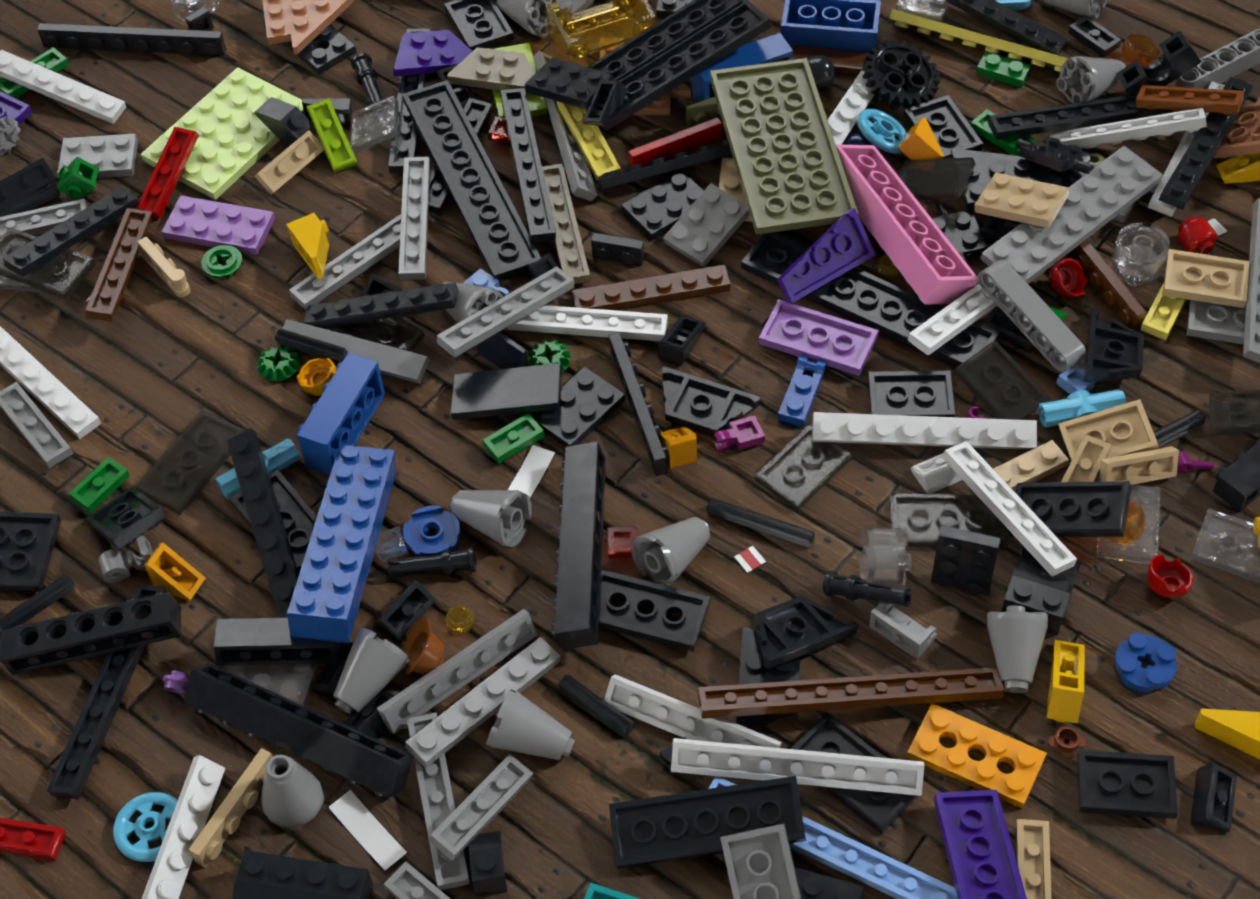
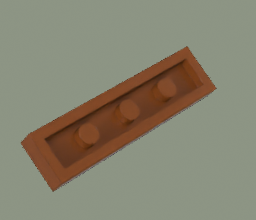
M1142 85L1136 98V108L1150 110L1169 109L1172 111L1203 108L1204 112L1238 114L1244 100V91Z

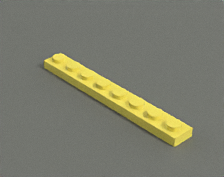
M892 9L889 17L896 21V26L908 29L909 25L918 27L917 32L931 35L932 31L940 33L939 38L952 42L954 37L963 40V45L976 48L977 44L986 46L985 51L999 54L1000 50L1009 53V58L1019 61L1022 60V57L1032 59L1030 64L1045 67L1046 63L1055 66L1054 70L1061 72L1062 65L1068 59Z

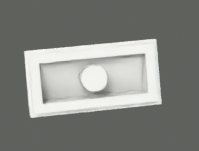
M944 453L911 467V472L928 494L962 480L942 458Z

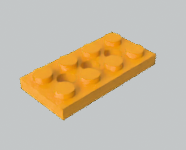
M931 703L907 752V758L913 761H922L924 766L978 790H997L999 799L1023 809L1047 753ZM949 737L955 741L956 746L945 748L940 744L939 740ZM979 750L984 754L985 758L981 761H975L969 757L968 752ZM1002 762L1009 763L1014 771L1009 774L1002 773L998 770L997 765Z

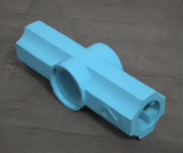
M1119 389L1090 394L1086 390L1075 391L1067 399L1040 403L1038 407L1039 420L1045 428L1058 426V423L1126 404V397L1123 391Z
M288 438L262 452L268 474L276 469L281 471L301 459L294 443ZM235 468L215 478L218 487L226 499L229 500L241 491Z

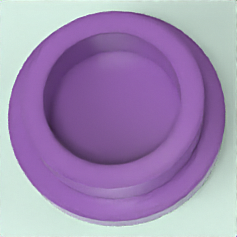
M171 671L170 675H164V689L174 693L185 694L189 682V674Z

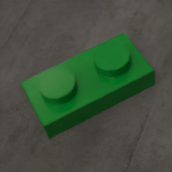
M985 51L977 66L976 74L1022 88L1030 73L1031 65Z
M527 413L483 439V446L496 462L500 464L544 438V430Z
M108 457L68 494L72 501L91 513L130 477L129 471Z

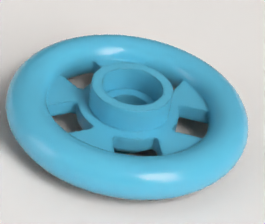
M865 109L859 113L857 117L858 127L870 143L889 153H902L898 148L907 132L897 120L885 112L876 109Z
M150 792L139 795L124 805L118 813L113 826L114 841L120 852L135 861H156L161 845L150 849L148 842L159 838L163 842L166 834V820L172 818L178 800L166 793ZM162 805L165 807L160 814L159 812L151 811L152 806ZM136 811L142 813L134 824L129 821ZM155 822L153 827L145 828L147 823ZM133 832L141 839L134 845L127 839Z

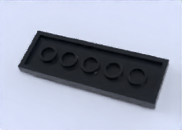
M796 776L609 804L617 869L722 854L723 848L720 837L783 823L785 824L789 844L806 841Z

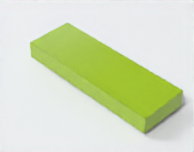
M330 98L306 106L334 173L357 165V160Z

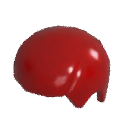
M1071 258L1057 261L1049 272V285L1055 294L1062 298H1075L1085 294L1083 288L1088 283V279L1084 276L1080 263Z
M1159 554L1151 559L1147 571V581L1154 593L1166 598H1179L1186 595L1192 587L1194 577L1190 569L1183 565L1178 558L1168 561L1165 559L1164 554Z

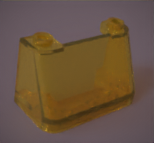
M612 0V2L573 14L569 7H565L562 10L557 2L546 5L547 31L551 39L571 58H581L626 43L656 24V15L647 0Z

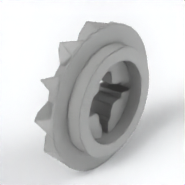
M10 117L0 118L1 156L5 153L10 154L11 148H16L15 143L20 139L18 133L21 129L18 127V122Z

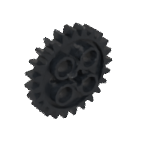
M894 39L892 45L888 40H885L883 45L877 43L876 47H872L867 54L862 67L864 71L862 78L868 80L865 86L873 87L871 94L878 93L880 95L878 101L886 99V106L894 103L896 110L901 105H903L904 109H907L910 106L913 107L931 101L938 91L940 79L937 78L940 72L934 70L937 64L929 63L931 56L924 57L922 55L924 49L916 51L915 44L907 47L905 40L902 45H899L896 39Z

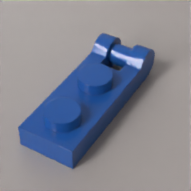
M799 357L795 372L778 412V420L804 427L823 379L827 365L826 362L818 360L816 363L808 361L807 357ZM805 371L814 373L813 377L804 375Z

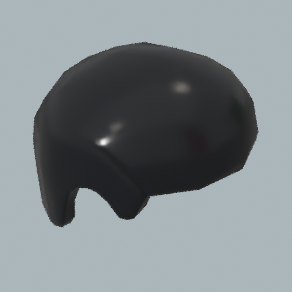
M824 55L807 56L818 92L828 90L835 77V68L832 61Z

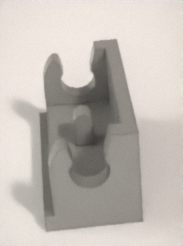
M881 602L871 611L869 627L915 659H918L937 637V633H935L937 628L931 625L926 629L895 608L894 604Z

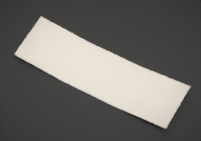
M533 445L508 490H519L531 498L555 453Z
M351 790L329 806V809L384 870L388 869L407 853Z

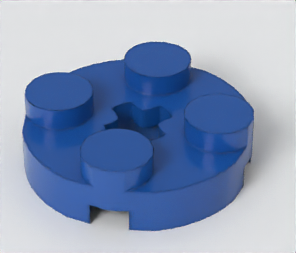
M426 506L416 510L411 514L412 518L408 523L405 522L403 527L405 544L408 550L414 554V557L438 555L448 549L451 552L457 551L458 542L461 538V529L458 518L452 512L450 514L447 511H443V507ZM434 528L435 532H439L435 536H426L429 533V529Z
M1139 632L1133 633L1119 645L1114 658L1115 670L1117 668V672L1120 675L1119 679L1128 688L1141 693H1152L1155 689L1166 688L1172 682L1177 669L1176 651L1171 645L1157 637L1144 635ZM1139 659H1147L1153 666L1148 665L1147 668H1143Z

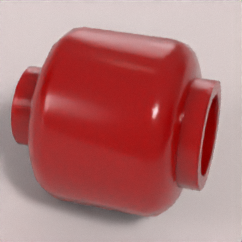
M1192 216L1179 225L1177 239L1187 252L1206 255L1214 249L1217 233L1205 218Z

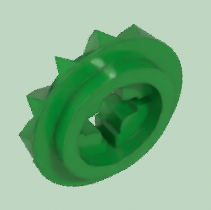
M229 245L211 248L204 254L201 260L204 273L209 274L212 279L219 277L221 280L226 275L233 277V272L240 271V265L243 264L240 251ZM218 259L227 264L225 266H222L221 264H219Z
M544 339L540 345L535 343L533 350L529 351L528 356L529 366L560 363L562 372L568 368L571 361L570 351L567 350L565 343L559 344L556 339L553 342H547ZM548 352L553 356L552 363L546 357Z
M281 344L277 348H273L270 345L269 350L261 351V357L256 359L259 374L270 381H282L291 377L298 370L300 364L298 353L294 352L290 347L285 348ZM281 357L282 361H279L275 368L273 362H276L277 358Z

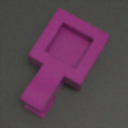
M753 415L729 422V430H721L714 433L717 441L713 444L717 452H724L734 444L740 450L765 443V434L756 416Z

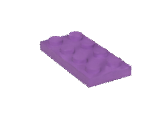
M180 195L161 232L164 239L207 247L229 245L237 248L241 253L258 256L275 220V215L272 211Z
M778 299L759 336V344L794 356L807 357L808 360L818 362V360L826 362V366L860 376L878 337V330Z

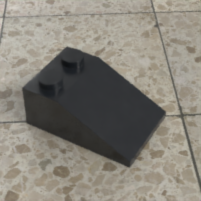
M1024 547L1012 575L1001 612H1006V607L1022 606L1025 608V612L1047 613L1048 627L1046 632L1058 636L1081 562L1076 560L1073 567L1055 576H1051Z

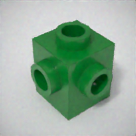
M77 156L68 166L64 165L60 169L57 176L60 179L57 189L76 200H80L86 194L90 195L94 191L99 168Z

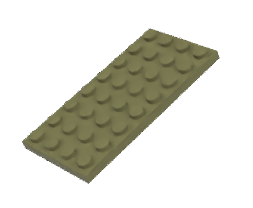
M807 58L710 71V81L756 235L834 224L850 208H855L858 214Z

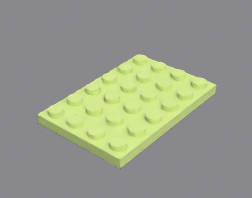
M237 67L141 153L142 160L156 167L174 127L196 131L199 137L179 181L216 200L279 141L254 112L269 98L273 97L296 106L304 114L302 100Z

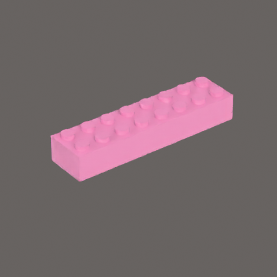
M836 144L859 218L877 240L879 246L892 260L893 265L904 276L906 282L917 293L919 299L925 305L951 304L975 287L978 277L874 145Z

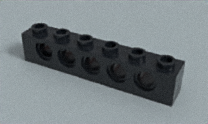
M171 592L158 593L154 596L132 599L119 604L101 606L93 610L75 612L67 616L45 619L40 622L1 630L0 662L12 675L181 637V606Z

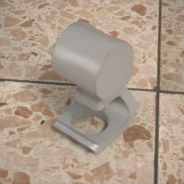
M140 534L136 539L140 555H135L132 550L127 551V554H123L118 549L105 551L99 556L98 561L106 582L117 583L129 578V570L132 567L136 570H146L144 565L153 554L150 542L144 535Z

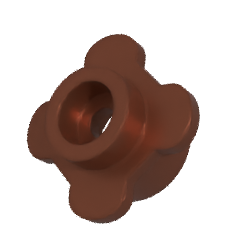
M1061 725L1055 736L1048 738V745L1050 748L1057 749L1064 759L1069 760L1074 757V753L1078 748L1085 746V739L1080 736L1075 728ZM1064 740L1069 741V744H1065Z

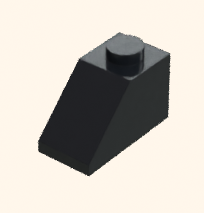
M273 97L269 98L254 112L287 148L313 125L296 106Z
M501 831L478 834L469 843L472 883L476 896L508 892Z

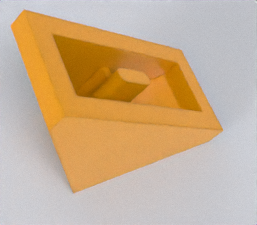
M924 117L906 133L898 148L924 172H929L944 157L931 127Z
M685 426L661 432L662 440L660 442L662 446L666 445L668 449L670 469L697 462V438L694 432Z
M163 542L159 544L144 565L153 586H162L167 592H171L172 595L187 601L193 598L206 577Z

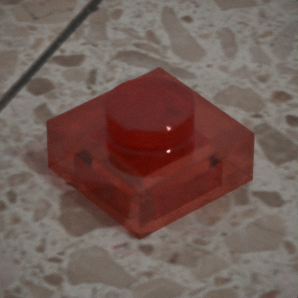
M495 116L488 132V140L510 144L505 118Z
M636 527L608 528L609 558L633 557L631 548L636 543L633 542L637 538Z

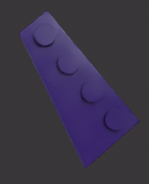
M850 208L777 279L788 303L799 300L876 255L856 209Z

